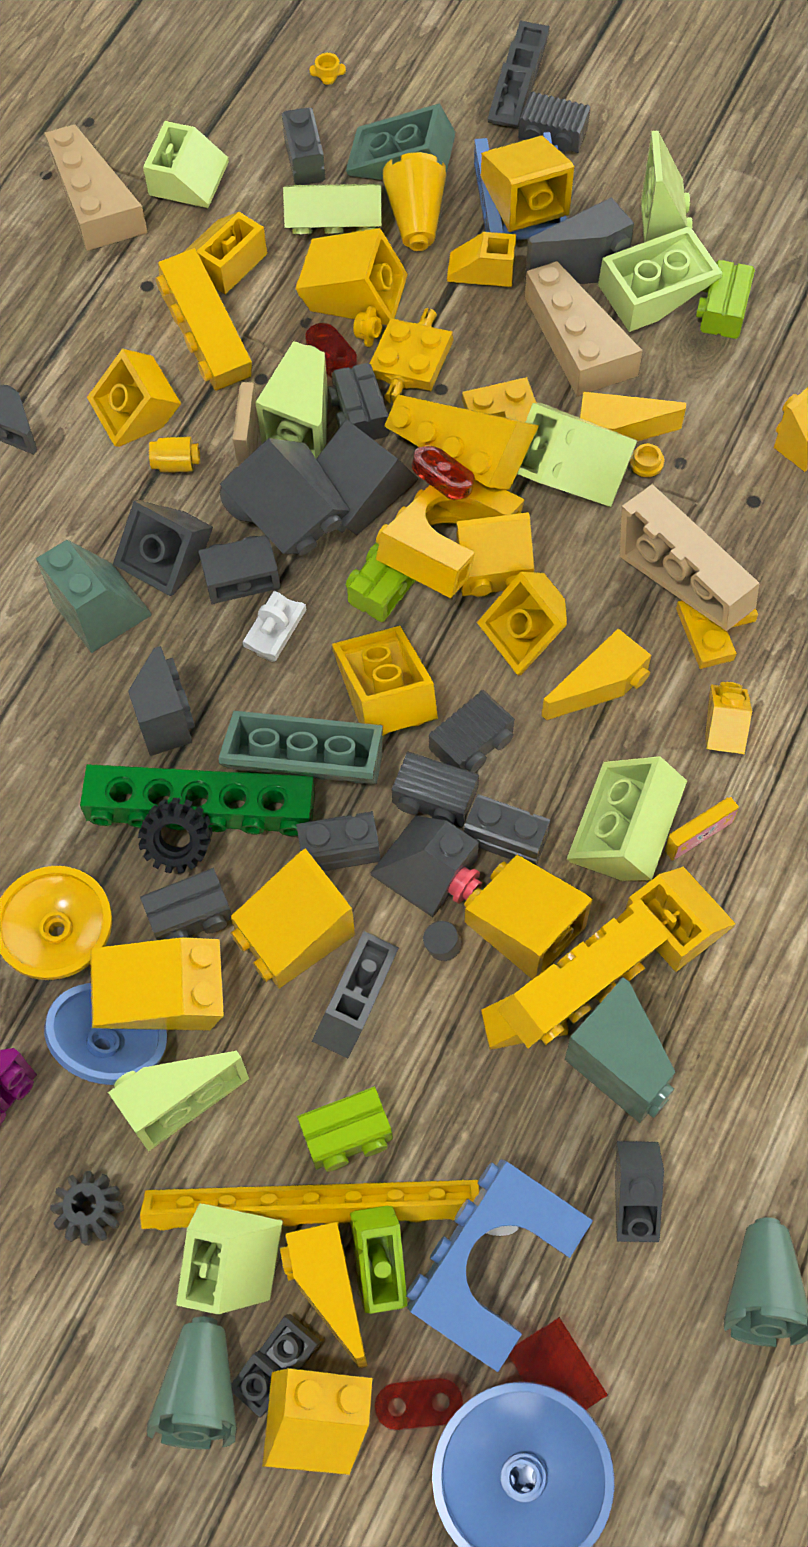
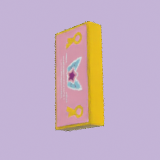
M727 797L670 833L664 851L672 861L733 823L739 806L732 797Z

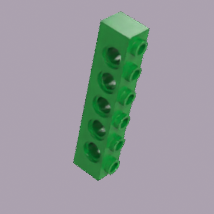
M86 764L80 807L86 821H90L95 825L109 826L112 823H128L132 827L141 828L150 809L154 805L158 807L157 804H153L154 800L158 797H169L167 800L168 804L171 803L173 798H180V804L184 805L186 799L194 801L198 798H204L207 801L200 806L203 809L201 816L205 817L208 815L210 819L208 827H212V832H223L226 829H239L248 834L275 831L285 836L295 837L298 836L296 824L313 821L315 785L313 776ZM121 795H131L125 802H115ZM236 800L245 802L243 806L237 809L228 807L231 802ZM278 802L283 804L280 809L275 811L265 809L270 803ZM177 824L166 825V827L173 830H185L184 827Z

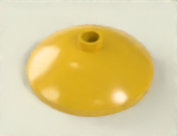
M48 866L35 869L14 881L0 898V954L14 970L25 976L39 980H56L72 976L90 965V951L92 948L105 947L108 942L112 928V910L109 900L99 883L83 871L67 866ZM55 928H64L61 935L52 936V931Z

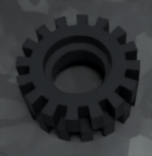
M173 798L169 804L167 799L160 801L158 807L154 805L146 815L139 830L138 838H141L138 845L140 850L146 849L143 855L146 861H149L151 858L155 859L152 865L154 868L159 869L160 865L164 864L166 865L165 872L172 873L173 868L177 867L179 874L185 873L187 866L192 870L197 866L198 861L201 862L211 842L212 827H208L210 823L208 815L205 817L201 816L203 809L199 805L195 810L190 808L193 801L186 799L184 805L180 804V798ZM168 824L180 825L188 831L190 842L183 847L171 846L163 840L161 830Z

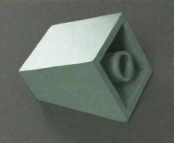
M65 540L36 558L53 604L91 653L151 616L149 609L114 565L81 546Z
M623 977L571 1035L564 1060L637 1122L641 1123L647 1114L655 1118L669 1101L668 1097L674 1091L670 1083L676 1072L630 982Z

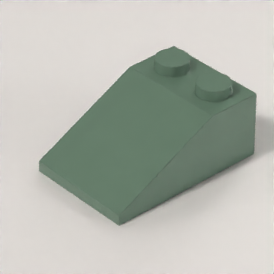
M440 103L357 127L346 173L348 176L383 180V168L388 161L392 159V164L401 161V155L419 152L436 156L439 164L442 165L444 163L446 165L447 172L456 132Z

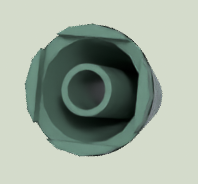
M768 1217L755 1220L754 1224L746 1228L724 1317V1330L726 1332L731 1328L732 1338L748 1344L766 1347H777L776 1338H790V1346L808 1341V1301L790 1231L787 1227L781 1225L779 1220Z
M195 1317L192 1319V1323L183 1325L147 1423V1436L151 1439L155 1432L162 1434V1444L200 1450L210 1449L211 1440L223 1439L222 1448L230 1446L235 1442L237 1428L226 1332L223 1327L218 1325L216 1319Z

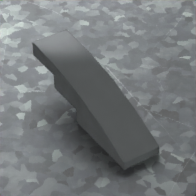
M520 20L515 40L511 42L506 63H503L488 116L489 123L513 128L519 127L520 116L532 92L550 33L549 26Z

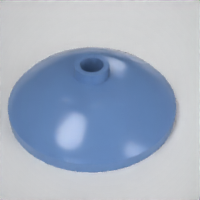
M91 983L75 986L58 996L50 1006L44 1026L46 1044L56 1061L75 1076L98 1084L114 1085L127 1072H138L143 1067L158 1065L167 1043L166 1030L92 1028Z

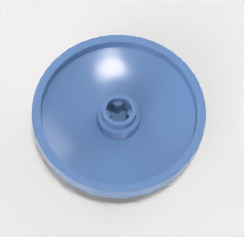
M511 1382L494 1386L477 1394L467 1401L450 1419L440 1437L434 1456L432 1482L436 1507L447 1532L458 1547H592L601 1535L608 1520L614 1496V1468L606 1439L593 1417L577 1401L555 1388L532 1382Z

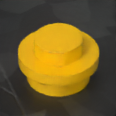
M645 443L633 451L629 464L632 471L637 475L653 477L662 471L664 456L656 445Z

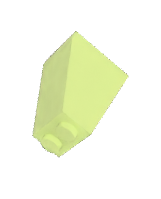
M293 341L255 402L261 444L268 438L306 443L316 459L326 447L328 389L324 352L319 351L314 346H306Z

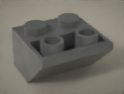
M161 646L152 650L128 690L150 756L192 743L189 729L195 727L173 657L165 659Z

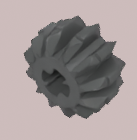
M85 1171L82 1183L74 1175L68 1177V1183L71 1186L68 1191L61 1187L56 1188L55 1193L63 1199V1202H56L51 1205L50 1210L54 1214L60 1215L53 1224L57 1230L66 1229L65 1238L68 1241L73 1242L80 1235L81 1243L85 1246L90 1245L94 1232L101 1241L107 1239V1233L103 1229L106 1225L115 1229L119 1227L120 1223L111 1215L124 1211V1205L121 1202L114 1201L121 1194V1191L116 1185L108 1187L110 1179L107 1175L102 1174L95 1181L94 1174L91 1171ZM87 1200L93 1204L91 1207L94 1209L88 1216L82 1212L84 1208L81 1206Z

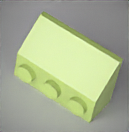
M382 184L287 185L283 187L285 228H292V234H311V227H324V233H344L343 227H356V232L375 229V226H382Z
M660 756L603 762L567 860L621 881L652 880L687 780Z

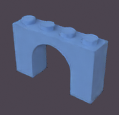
M500 1159L497 1165L491 1162L478 1181V1185L482 1189L473 1202L467 1199L461 1206L454 1219V1222L458 1224L457 1228L449 1239L445 1236L440 1239L430 1256V1259L434 1261L426 1276L419 1274L414 1279L406 1295L410 1299L407 1308L412 1314L496 1372L500 1370L522 1333L515 1326L477 1301L472 1295L466 1277V1265L472 1247L481 1236L492 1229L502 1226H518L531 1231L570 1258L593 1222L592 1219L503 1159Z

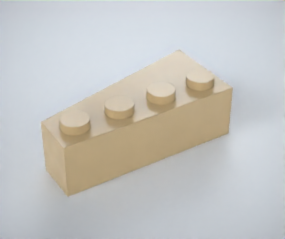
M75 124L45 132L52 162L86 251L148 233L142 205Z
M558 262L527 271L525 299L576 396L582 395L583 392H592L638 376L643 350Z
M653 484L622 505L620 557L726 631L756 608L760 583Z

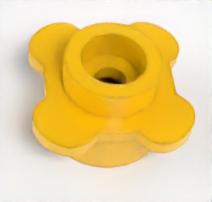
M322 53L316 57L315 65L309 68L311 76H317L323 84L330 85L334 83L339 75L345 74L346 67L344 64H339V58L335 54Z
M369 306L367 312H359L353 324L355 337L364 339L366 347H371L374 338H378L382 331V321L377 317L374 306Z

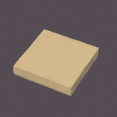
M241 382L239 387L233 432L237 467L257 449L259 424L255 404L256 395L254 383Z

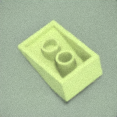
M651 131L641 197L644 242L688 226L692 228V218L686 216L690 207L689 193H684L683 178L659 131Z
M688 226L603 257L598 286L627 330L631 332L661 320L721 278L722 271L692 228Z
M231 1051L143 1067L138 1072H127L114 1083L115 1088L108 1093L149 1152L249 1080L239 1053Z

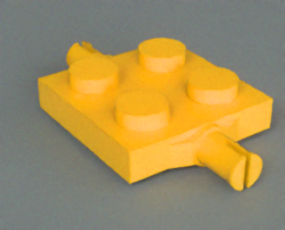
M425 308L418 323L390 318L369 364L372 366L376 379L390 384L384 396L385 400L389 403L392 401L394 404L397 394L400 395L404 388H419L431 391L454 339L452 331L431 327L437 316L433 309L429 311V308Z

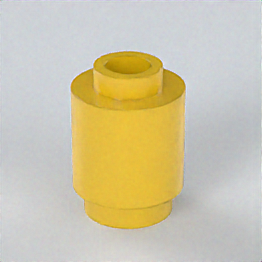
M192 437L158 438L157 441H150L149 461L151 469H159L160 473L194 471V464H200L199 443H193Z

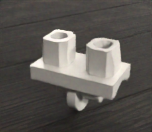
M273 591L267 603L259 609L256 621L243 640V646L256 652L257 656L271 662L276 661L306 612V604L289 600L280 593Z

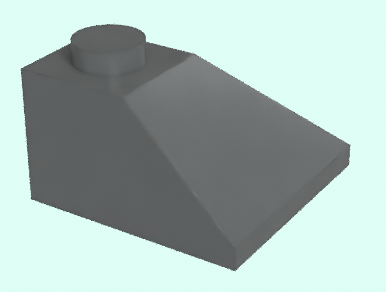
M134 500L113 565L172 596L201 561L198 550L206 549L213 526L185 511Z
M415 816L370 873L372 877L433 918L451 895L448 893V889L458 872L463 867L470 869L477 861L479 842L448 821Z

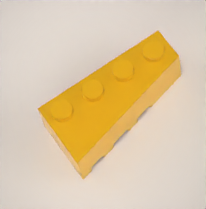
M190 249L158 262L159 276L155 277L158 289L175 323L182 331L190 353L195 354L198 360V368L204 381H210L214 390L217 391L251 377L252 361L196 249Z
M397 394L384 427L483 485L510 490L539 425Z
M639 898L617 919H611L589 939L573 948L556 963L557 965L552 964L515 992L497 1010L527 1048H530L540 1039L547 1045L565 1031L561 1025L562 1022L569 1018L573 1024L592 1010V1007L588 1004L596 997L601 1003L616 986L615 982L621 977L630 981L642 972L645 967L641 962L670 938L671 935L641 898Z

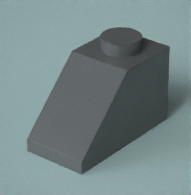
M0 385V441L34 455L37 447L19 392L9 385Z

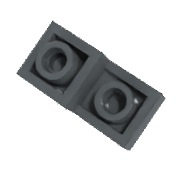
M290 1313L285 1315L260 1350L253 1353L231 1383L232 1393L261 1418L268 1411L271 1373L288 1368L301 1370L322 1341Z

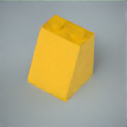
M541 135L481 153V178L508 232L570 214L574 165L544 136Z
M381 228L312 239L295 289L311 312L355 319L359 312H367L369 306H374L376 308V315L381 319L382 324L388 325L390 318L395 319L408 273Z
M306 848L290 860L231 915L235 930L230 933L234 941L243 952L247 949L252 952L257 959L253 962V965L265 982L272 979L278 989L355 936L352 907Z
M517 854L509 863L503 861L496 867L490 876L492 881L483 890L477 888L467 898L464 904L466 907L465 923L533 980L550 967L584 930L592 899L587 894Z

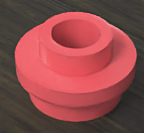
M463 867L458 872L448 889V893L453 895L454 902L460 904L464 899L467 900L473 891L481 887L482 882L478 880L480 876L478 870L475 868L470 870L467 867Z

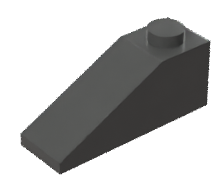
M363 931L312 1042L349 1058L399 949L398 947Z

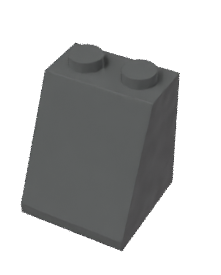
M348 420L344 422L316 459L350 509L341 519L342 524L337 528L341 533L347 528L355 535H358L419 479L399 459Z
M268 438L220 483L223 490L283 554L305 555L317 546L316 541L323 534L337 529L342 524L341 519L350 511L306 443Z

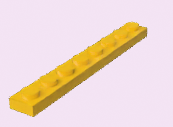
M478 1180L145 1190L140 1211L141 1229L156 1228L158 1230H170L172 1228H186L189 1226L200 1203L282 1220L284 1226L351 1222V1212L382 1206H392L398 1221L415 1223L425 1220L443 1219L454 1221L467 1199L472 1202L475 1200L479 1193Z

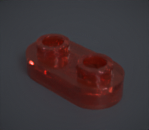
M317 323L307 330L305 335L306 346H314L319 351L325 353L326 373L332 378L334 370L347 367L352 369L353 366L357 365L356 352L334 326L328 323Z
M422 446L415 450L412 470L420 478L452 500L463 499L471 494L475 477L469 469L440 448Z
M444 1378L392 1383L385 1386L378 1393L375 1400V1413L379 1422L385 1428L392 1431L447 1426L450 1419L463 1406V1398L457 1385ZM444 1395L448 1398L449 1407L445 1411L440 1412L433 1408L432 1400L435 1396ZM399 1399L404 1402L406 1409L401 1416H393L389 1412V1404L393 1400Z

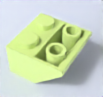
M164 121L143 166L148 194L150 196L209 208L229 163L228 157L195 127Z
M200 1203L186 1232L176 1305L219 1315L269 1301L272 1294L283 1221Z

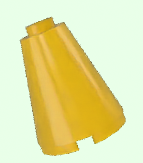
M421 152L401 155V161L392 164L391 159L383 168V182L402 242L414 251H423L435 241L446 181V165L444 163L442 165L439 164L436 156Z

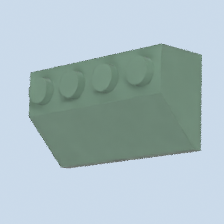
M233 711L219 755V764L227 769L245 772L313 776V778L322 780L330 779L377 784L382 761L383 725Z

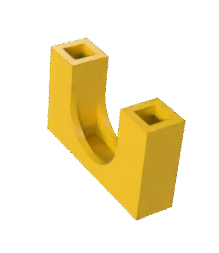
M450 465L443 473H437L425 490L420 489L413 502L407 507L403 506L389 525L384 524L376 537V543L379 544L376 560L451 598L468 580L475 552L442 536L431 525L438 523L457 524V521L519 514L522 512L525 499L505 489L487 487Z

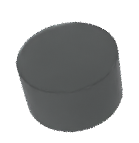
M447 921L432 923L427 927L423 935L426 949L433 958L439 961L450 960L461 950V937L456 928Z

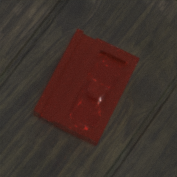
M560 1317L516 1344L508 1356L523 1382L538 1383L555 1388L577 1401L585 1410L608 1396Z

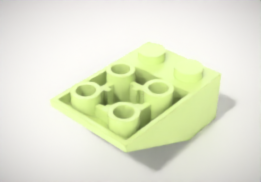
M532 403L526 423L536 424L539 427L517 474L541 484L612 507L637 440L548 405Z

